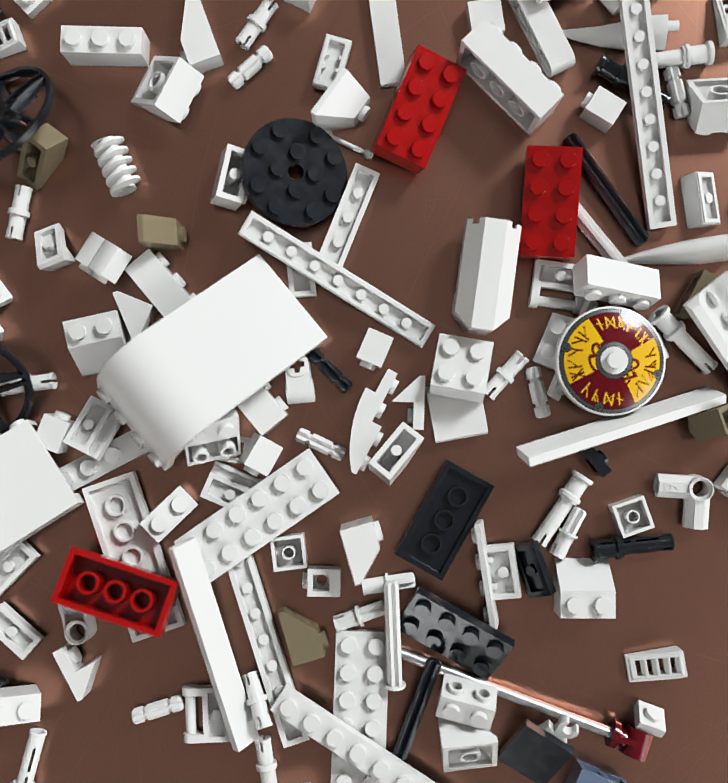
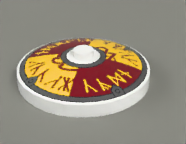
M599 307L579 315L561 333L555 348L554 370L560 388L576 406L596 415L619 416L631 413L644 406L659 389L665 373V350L659 334L644 317L622 307Z

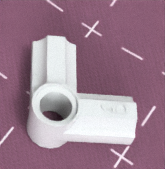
M656 473L653 482L655 497L684 499L682 527L694 530L708 529L710 498L714 493L712 482L697 474ZM701 481L702 490L694 494L693 485Z

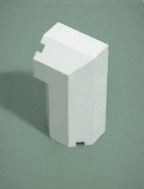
M481 217L479 218V223L474 224L473 218L466 220L456 292L453 298L451 316L458 322L464 333L486 336L510 318L522 226L517 224L512 228L513 222L509 220Z

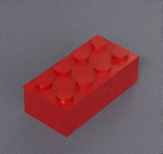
M418 44L408 59L370 152L416 175L424 170L467 69Z
M527 145L520 226L522 227L517 259L571 262L575 258L583 147Z
M71 547L50 602L159 638L165 633L181 588L178 579L82 547Z

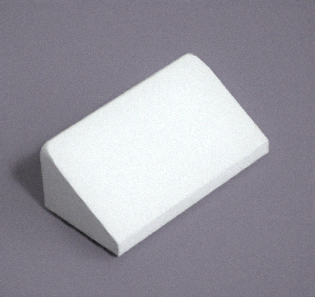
M693 172L682 176L680 183L687 228L719 225L721 222L713 172Z

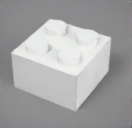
M439 333L429 394L483 403L494 342Z

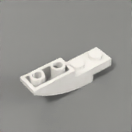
M390 369L385 373L376 392L365 388L356 409L350 436L351 472L357 474L359 469L364 472L371 459L367 455L371 446L377 448L384 435L380 432L382 426L372 421L374 417L380 419L387 406L382 403L387 393L393 395L399 383L395 379L398 373Z

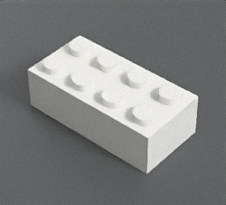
M486 18L462 39L456 64L467 69L466 74L531 136L552 115L564 96L559 85L553 80H548L542 74L539 65L534 61H529L522 54L521 48L515 42H510L496 23H491Z

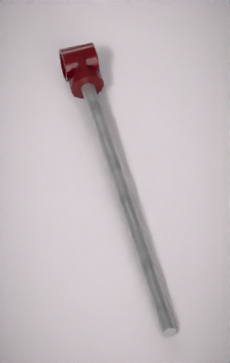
M401 648L402 660L424 668L427 657ZM442 663L439 674L443 676L444 673L498 687L497 696L557 719L564 714H568L569 723L573 725L578 724L581 728L605 736L604 741L607 747L616 748L619 745L618 750L624 755L641 762L646 761L654 735L635 729L634 724L627 723L625 729H623L620 721L612 719L607 726Z

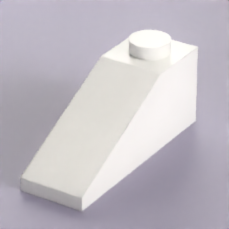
M185 0L180 39L184 51L180 52L181 58L200 73L223 66L224 63L201 0Z

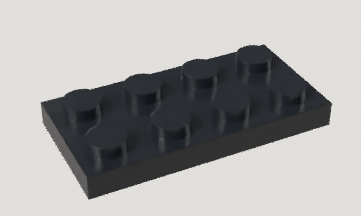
M446 459L397 547L395 555L442 581L495 486Z
M420 586L400 612V631L485 680L492 675L514 648L515 640Z

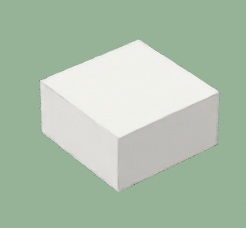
M501 0L467 2L465 10L469 32L486 18L491 23H496L504 34L505 24Z
M637 494L607 505L617 534L621 538L655 528L644 495Z
M304 532L279 535L270 541L274 572L308 567Z

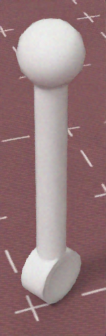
M325 130L336 143L362 154L365 159L369 160L373 157L374 154L370 152V149L364 150L334 136L331 130Z

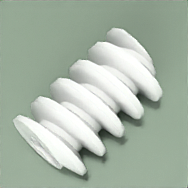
M107 136L97 139L91 144L92 149H94L93 154L98 159V166L102 168L101 173L106 178L105 183L110 188V195L112 197H122L133 193L137 189L135 184L141 180L139 175L131 176V174L136 172L137 168L134 165L127 166L133 161V158L131 156H123L129 151L127 146H120L125 141L123 136Z

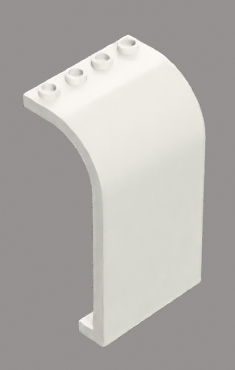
M258 254L124 345L99 372L97 376L98 390L96 393L104 404L110 403L116 410L113 414L122 426L127 424L133 431L130 435L139 447L144 445L149 451L147 457L156 468L161 466L166 471L174 465L177 455L198 435L310 351L321 347L327 339V335L262 256Z

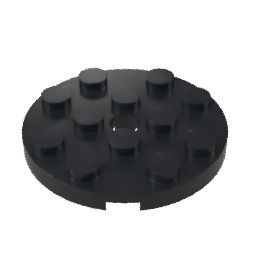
M283 118L265 124L251 137L242 155L241 182L246 196L260 214L282 226L288 225L302 228L321 222L338 207L347 186V168L339 146L325 130L303 119ZM289 167L300 168L301 178L299 180L292 179L289 176Z

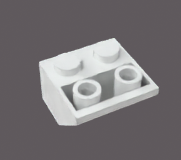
M236 408L213 423L184 448L187 466L241 455L239 416Z

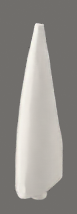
M668 14L651 15L656 51H665L668 32H678L679 20L668 21ZM621 22L596 27L563 30L566 38L578 42L624 50Z
M728 234L681 241L645 250L624 258L630 264L652 265L705 264L728 261Z

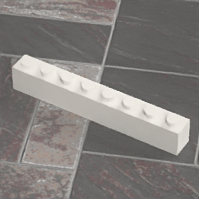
M147 249L124 270L162 316L165 317L197 295L194 292L190 295L185 290L184 286L187 283L177 272L171 273L167 268L170 263L160 251L156 254L151 249ZM267 383L238 405V408L262 436L266 435L289 416L286 411L289 406L279 395L276 398L269 391L272 387L270 383Z

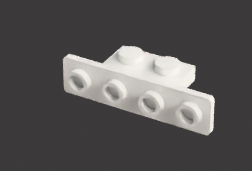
M585 299L579 315L599 308L598 302ZM552 312L533 359L535 364L554 370V353L558 339L574 318ZM554 374L547 395L559 401L561 396L565 394Z
M477 519L474 527L471 528V537L473 544L478 546L479 554H475V563L477 570L482 572L483 580L479 581L481 597L486 598L487 607L483 608L484 621L497 630L499 619L496 600L515 599L522 596L514 542L487 545L483 519Z

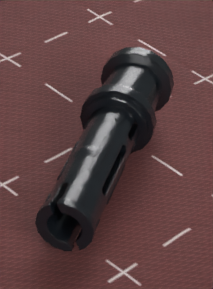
M605 52L591 75H599L611 82L612 87L618 88L621 86L630 92L626 64H618L608 58L609 54ZM661 90L662 100L669 103L672 95ZM662 102V106H663V110H664V108L666 107V105H665L664 102Z
M671 533L634 538H621L618 535H614L611 539L597 540L596 538H590L588 546L592 561L599 562L600 559L612 557L619 560L629 554L671 551L675 548V542Z

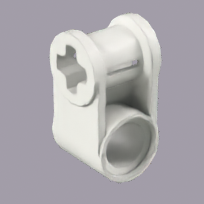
M306 355L299 360L304 362V367H300V372H297L296 368H291V366L285 370V388L288 405L315 402L311 365Z
M58 605L64 636L70 644L80 645L96 634L97 623L94 616ZM78 624H80V625H82V626L84 627V629H85V635H84V636H82V635H80V634L78 633V631H77V625H78Z

